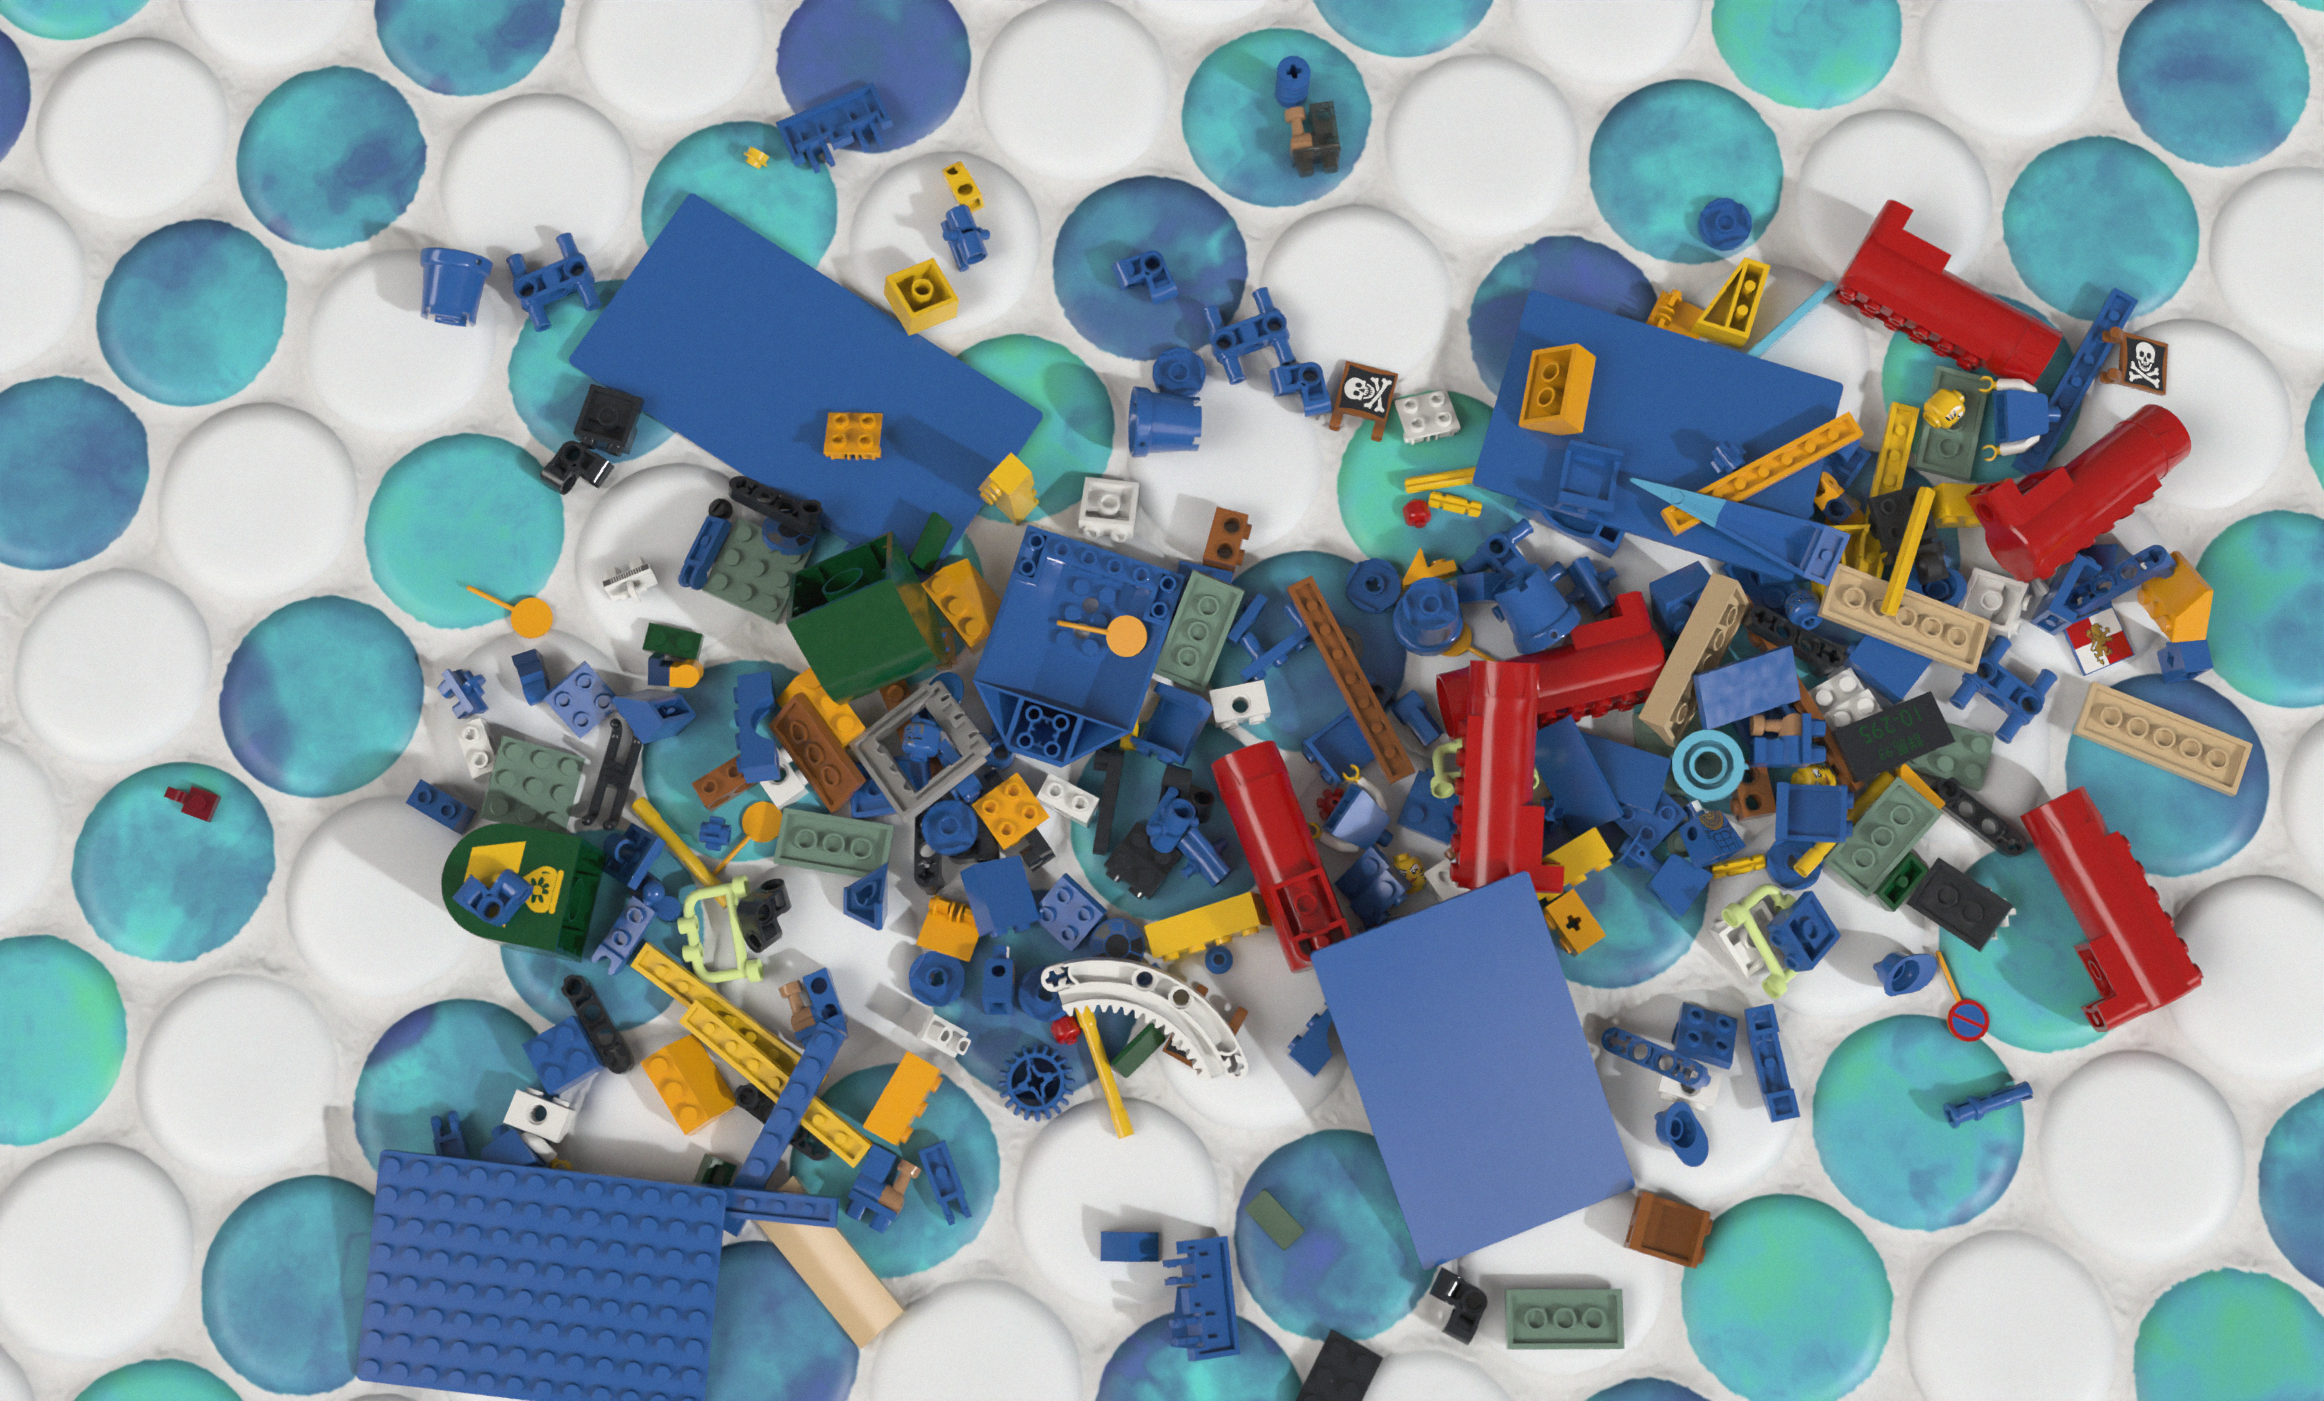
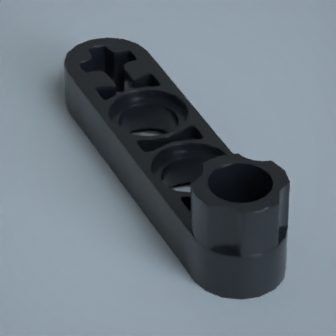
M735 476L729 481V496L732 500L801 534L813 536L821 532L823 508L818 500L812 499L798 502L746 476ZM759 498H767V499H769V500H771V501H769V502H760V501H758L757 499H759ZM782 509H790V510H792V511H794V512H792V513H782L780 510H782Z
M1755 606L1744 616V625L1750 632L1777 647L1791 645L1793 655L1808 663L1815 677L1828 676L1844 663L1843 652L1837 646L1764 606ZM1777 627H1781L1787 632V639L1778 635ZM1801 640H1805L1810 644L1811 652L1805 651L1802 648Z
M1102 747L1096 750L1093 770L1106 772L1093 845V854L1107 856L1125 750Z
M995 768L983 776L992 790L1004 782ZM1037 827L1024 836L1030 845L1019 851L1032 872H1035L1056 857Z
M1953 777L1948 779L1941 778L1930 786L1946 803L1941 808L1943 811L2001 855L2012 858L2025 851V837L1960 788V782ZM1945 786V787L1947 788L1946 794H1947L1949 797L1945 796V795L1942 793V791H1941V788H1942V787ZM1967 802L1972 806L1973 813L1970 817H1964L1960 814V803ZM1985 819L1991 820L1995 824L1996 829L1992 835L1986 834L1982 829V822ZM2004 830L2005 833L2001 835L2003 838L1996 841L1995 838H1997ZM2015 839L2014 845L2017 849L2009 850L2007 848L2009 843L2006 840Z
M942 796L938 800H936L934 804L942 801ZM925 809L915 817L914 879L920 889L924 890L927 895H936L941 888H944L945 883L942 876V855L936 852L930 857L921 855V849L926 845L921 824L924 815L929 811ZM933 875L934 878H930L929 883H926V878Z
M574 974L567 976L561 988L562 994L569 999L607 1068L611 1072L620 1075L630 1072L634 1066L633 1054L589 979L583 976H576ZM576 982L582 984V990L579 994L572 993ZM592 995L593 999L583 1002L585 997L589 998ZM590 1005H597L600 1010L599 1017L594 1021H589L585 1016V1011ZM605 1029H610L614 1034V1039L609 1045H602L599 1041V1035ZM618 1044L621 1045V1048L615 1049L618 1055L627 1057V1060L624 1061L625 1067L623 1069L619 1066L614 1067V1063L617 1061L614 1053L606 1054V1051L614 1049Z
M754 1084L740 1085L734 1093L736 1095V1104L765 1125L767 1121L765 1112L770 1106H775L776 1103ZM754 1090L755 1100L746 1104L747 1098L744 1096V1093ZM766 1097L768 1101L762 1105L759 1114L756 1113L755 1110L759 1108L758 1105ZM804 1126L803 1135L799 1139H791L790 1144L814 1161H823L832 1152L825 1144H823V1148L826 1150L824 1154L817 1153L814 1155V1148L808 1143L803 1148L800 1144L808 1138L810 1133ZM814 1135L810 1137V1139L813 1140V1141L816 1142V1143H820V1142H821V1141H820L816 1136H814Z

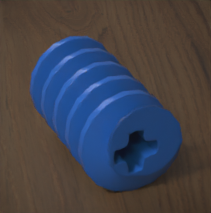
M1298 56L1286 57L1277 67L1275 98L1277 103L1284 108L1300 107L1308 97L1311 70L1303 58Z

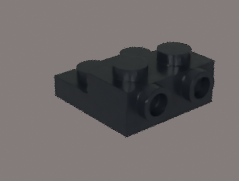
M591 384L573 434L580 441V444L588 449L595 450L596 446L606 448L605 452L612 456L621 457L622 453L629 455L638 431L636 425L644 405V400L637 396Z
M1136 822L1124 840L1118 844L1104 863V868L1107 869L1105 874L1118 884L1122 880L1129 885L1128 891L1136 898L1142 900L1145 897L1150 900L1182 857V853L1175 848L1169 853H1162L1154 849L1150 842V836L1146 832V827Z

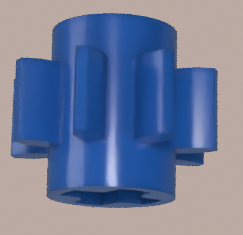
M1727 440L1712 451L1711 454L1715 458H1713L1710 464L1718 474L1721 471H1726L1729 475L1745 464L1742 457L1746 451L1739 442L1731 445Z
M1542 798L1539 804L1545 807L1543 833L1553 834L1555 827L1562 828L1564 808H1558L1556 800H1544Z
M710 816L709 822L703 821L701 823L699 842L706 843L705 848L707 850L721 851V845H729L732 826L725 824L726 819L724 817Z

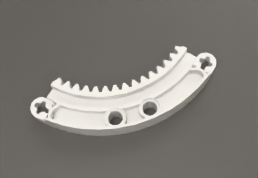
M1087 957L1067 960L1049 965L1042 972L1041 983L1043 987L1051 992L1058 991L1063 1011H1066L1069 1016H1073V1009L1075 1007L1082 1014L1087 1005L1091 1012L1095 1011L1097 1005H1100L1102 1012H1106L1108 1005H1112L1113 1013H1117L1119 1008L1123 1007L1124 1015H1128L1131 1010H1135V1018L1138 1019L1144 1013L1146 1023L1154 1018L1155 1028H1159L1164 1024L1165 1035L1173 1032L1172 1041L1177 1042L1181 1040L1179 1044L1180 1049H1188L1186 1052L1187 1059H1194L1192 1067L1193 1069H1199L1196 1072L1198 1079H1206L1207 1081L1212 1079V1076L1224 1073L1230 1080L1237 1081L1243 1079L1248 1073V1063L1240 1043L1219 1011L1201 993L1169 972L1149 964L1113 957ZM1062 966H1069L1068 976L1073 982L1066 983L1067 976L1060 978L1056 986H1054L1053 982L1046 981L1050 976V971H1054L1056 975L1065 972ZM1147 971L1152 975L1153 980L1150 984L1141 985L1137 982L1136 977L1140 972ZM1184 989L1189 993V998L1186 1002L1178 1003L1173 999L1174 992ZM1234 1054L1237 1063H1243L1238 1074H1235L1233 1070L1228 1071L1227 1069L1231 1066L1230 1055Z

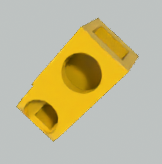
M961 161L941 170L944 180L958 206H969L971 213L985 207L980 190Z

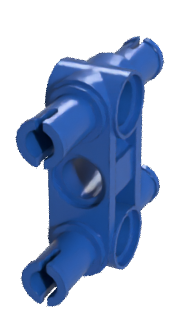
M563 233L556 238L564 259L529 273L523 256L519 253L513 254L506 259L514 278L512 283L514 293L522 309L529 313L536 332L546 331L552 326L543 306L577 291L586 311L596 310L602 305L593 286L595 284L593 272L585 255L578 251L571 233ZM577 269H584L580 275H573ZM534 289L530 296H524L527 290Z
M1268 287L1259 288L1252 293L1260 314L1229 326L1224 325L1217 305H1211L1202 310V315H1204L1210 331L1208 339L1211 344L1212 354L1217 362L1223 364L1230 385H1236L1246 380L1238 358L1266 347H1274L1280 366L1292 365L1296 362V357H1294L1288 342L1290 333L1287 328L1286 318L1278 308L1274 307ZM1275 323L1278 324L1281 327V329H1279L1278 331H1272L1267 326L1269 324ZM1220 341H1226L1231 346L1227 349H1221L1217 344Z
M1523 518L1507 531L1503 530L1490 535L1485 542L1477 547V553L1458 565L1462 575L1474 574L1487 566L1494 573L1516 576L1514 572L1529 565V563L1518 551L1515 544L1529 534H1532L1534 532L1533 527L1528 520ZM1498 544L1502 548V553H1493L1489 545ZM1556 561L1544 571L1553 584L1568 574L1565 567L1559 561ZM1497 605L1491 609L1494 616L1502 623L1505 617L1499 606Z
M1997 635L1985 653L1981 654L1978 667L1984 670L1985 678L1979 677L1977 673L1969 674L1964 672L1961 679L1962 684L1953 696L1950 697L1949 702L1956 708L1964 710L1976 692L1984 696L2008 715L2001 727L1995 732V736L2002 742L2009 744L2020 728L2028 725L2035 715L2042 711L2046 699L2045 694L2054 682L2057 681L2058 677L2052 671L2042 669L2031 686L2025 684L1999 664V661L2012 646V643L2004 636ZM2022 700L2030 704V712L2023 709Z

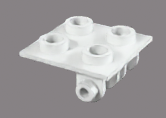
M1446 389L1394 400L1405 432L1403 433L1405 444L1410 443L1414 445V443L1423 442L1424 437L1429 442L1432 435L1434 440H1438V435L1439 438L1452 437L1454 433H1458L1459 429H1461Z

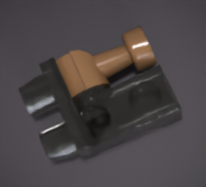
M1333 101L1309 105L1308 117L1312 132L1305 133L1302 124L1306 119L1305 108L1292 107L1285 110V121L1291 124L1292 129L1290 142L1292 167H1296L1299 177L1304 178L1314 175L1313 164L1322 163L1323 171L1326 174L1338 172L1341 147Z

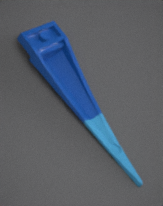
M1629 478L1630 482L1798 575L1825 586H1829L1851 536L1849 533L1821 522L1642 479Z

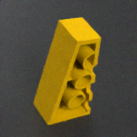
M1594 827L1542 858V861L1560 862V865H1564V886L1571 884L1574 887L1587 879L1585 874L1595 869L1598 873L1610 866V860L1615 856L1598 828ZM1536 893L1538 901L1546 898L1548 902L1561 895Z
M1247 892L1145 925L1144 928L1153 959H1163V963L1179 959V954L1186 951L1194 954L1206 950L1205 946L1216 943V946L1232 942L1234 937L1255 935L1259 933V930L1271 927L1261 894Z

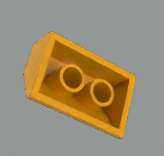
M1578 343L1533 350L1518 426L1559 436L1583 433L1596 357Z
M2173 551L2170 555L2177 563L2174 574L2167 579L2153 577L2142 583L2141 589L2137 592L2138 603L2142 605L2150 618L2156 622L2172 643L2206 640L2214 590L2180 551Z
M966 558L943 567L923 582L922 586L929 600L971 653L975 655L986 646L1001 605V600Z
M811 667L794 678L776 699L783 709L795 694L802 692L845 751L850 749L848 744L867 730L848 703L838 705L827 695Z
M693 1033L664 1046L640 1062L686 1136H693L738 1106L736 1104V1097L699 1038Z
M907 1051L864 1123L863 1128L896 1146H899L901 1142L905 1144L914 1128L910 1127L915 1117L921 1118L929 1104L925 1102L929 1093H935L943 1081V1078L940 1077L942 1071Z

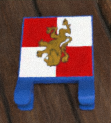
M2106 587L2099 589V593H2105L2108 591V588ZM2112 601L2098 607L2100 610L2076 619L2072 625L2063 630L2083 676L2135 655L2113 608ZM2067 604L2063 605L2064 607L2070 609Z

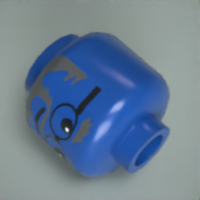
M1797 590L1785 601L1784 608L1788 620L1806 630L1817 627L1824 619L1817 616L1821 600L1811 590Z
M914 719L913 723L905 726L902 750L910 755V760L927 762V758H932L938 754L941 732L933 721Z

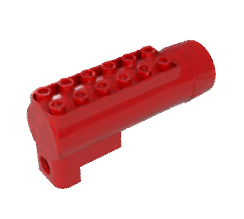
M1887 200L1842 274L1834 290L1835 299L1843 305H1853L1859 308V312L1867 318H1877L1883 321V325L1891 331H1901L1907 334V338L1915 344L1922 345L1924 343L1931 347V351L1942 358L1948 356L1957 361L1956 365L1961 369L1976 371L1979 367H1982L1994 374L1995 377L2023 379L2033 385L2057 349L2063 332L2044 323L2035 315L2020 310L1945 270L1944 268L1952 255L1904 230L1903 228L1914 210L1895 200Z
M2147 404L2127 419L2117 423L2106 435L2064 467L2060 466L2030 473L2017 484L2014 483L2012 478L2002 479L1990 484H1980L1965 496V499L1985 529L1987 547L1998 564L2013 574L2016 581L2028 583L2037 578L2045 580L2056 573L2055 568L2059 565L2072 561L2076 557L2075 553L2093 545L2096 542L2094 538L2099 534L2111 531L2115 527L2114 523L2117 520L2124 519L2135 512L2134 507L2151 500L2155 496L2153 493L2162 486L2159 480L2163 479L2175 466L2189 456L2191 452V439L2183 423L2171 411L2159 405Z
M1641 591L1617 595L1614 600L1615 605L1609 611L1610 619L1576 626L1566 635L1562 646L1540 650L1532 654H1523L1497 660L1499 662L1540 664V701L1537 729L1570 714L1575 723H1577L1582 717L1600 718L1607 715L1608 711L1618 709L1619 712H1626L1634 709L1635 705L1646 703L1667 661L1661 640L1652 627ZM1470 665L1462 669L1436 675V693L1440 713L1447 734L1452 741L1462 739L1458 737V721L1464 720V714H1467L1466 694H1468Z
M1470 660L1468 694H1466L1467 714H1464V720L1458 721V737L1462 738V748H1457L1456 765L1461 767L1460 777H1455L1454 794L1459 795V805H1454L1453 822L1458 825L1457 834H1452L1451 851L1456 853L1455 862H1450L1449 878L1451 882H1455L1457 888L1473 890L1514 873L1526 871L1530 875L1536 893L1562 894L1565 866L1560 865V862L1542 861L1545 807L1532 803L1537 716L1540 701V664Z
M1264 741L1244 747L1212 763L1211 768L1221 799L1224 801L1290 972L1297 974L1314 969L1310 959L1312 951L1351 937V932L1293 789L1289 771L1275 741Z
M2084 785L2019 816L2035 845L2034 848L2037 849L2087 938V940L2073 947L2101 996L2081 1007L2087 1020L2096 1032H2108L2143 1014L2172 1003L2202 985L2203 973L2196 963L2191 962L2187 954L2189 952L2187 944L2181 937L2176 935L2172 928L2174 927L2173 919L2168 912L2162 910L2158 902L2160 901L2158 892L2153 886L2148 885L2144 877L2146 874L2144 867L2138 860L2133 858L2129 851L2131 850L2130 842L2119 831L2110 833L2103 819L2104 816L2095 806Z

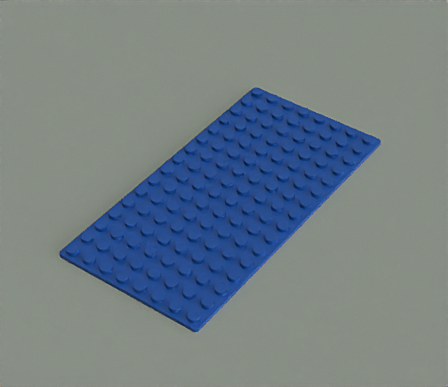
M694 193L686 197L569 357V363L573 367L606 388L643 398L644 405L642 411L743 476L749 477L798 502L812 499L821 502V507L823 508L822 526L846 542L851 541L856 545H860L867 540L874 539L893 530L902 549L912 553L933 511L938 513L953 526V530L930 574L913 568L921 584L939 570L984 505L985 501L980 497L981 491L978 489L979 486L1011 452L1016 457L1043 419V413L919 334L916 333L909 336L903 325ZM828 413H883L879 446L881 447V458H876V460L862 459L860 455L859 460H856L855 455H852L851 460H847V454L846 459L831 460V457H826L823 452Z

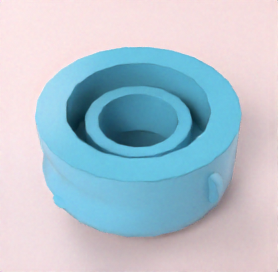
M1701 730L1688 735L1679 743L1674 754L1669 758L1672 759L1673 774L1680 788L1691 797L1702 802L1717 801L1731 795L1740 785L1745 769H1749L1738 744L1730 736L1715 730ZM1711 752L1717 754L1723 764L1721 773L1713 779L1701 778L1695 771L1696 759L1704 753Z

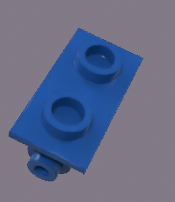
M1640 834L1636 835L1633 839L1628 837L1619 845L1613 854L1617 857L1613 863L1614 866L1622 862L1627 867L1636 869L1649 859V850L1637 841L1641 836Z

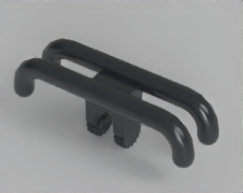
M617 718L610 721L611 735L588 812L581 818L583 825H592L599 815L606 788L616 789L617 792L610 816L603 823V828L606 831H613L620 821L642 747V742L633 732L625 765L615 761L623 731L622 723Z

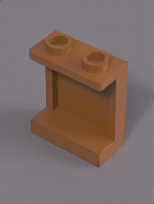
M1638 1191L1623 1248L1696 1269L1697 1264L1701 1265L1703 1262L1705 1247H1702L1705 1235L1709 1236L1713 1220L1709 1218V1211L1660 1198L1648 1192Z

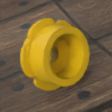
M750 146L747 153L744 152V155L747 156L745 162L758 169L762 165L768 166L766 164L769 158L768 155Z

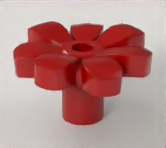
M1330 788L1323 790L1322 795L1324 798H1318L1316 801V806L1323 808L1319 812V816L1322 819L1330 816L1336 807L1333 803L1338 804L1343 797V789L1336 788L1334 793H1332Z

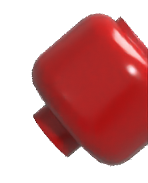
M1411 500L1402 509L1405 523L1418 529L1425 527L1432 517L1430 508L1424 500Z
M1069 1015L1054 1021L1050 1027L1056 1042L1061 1045L1067 1043L1069 1046L1076 1043V1037L1080 1036L1082 1032L1076 1018Z

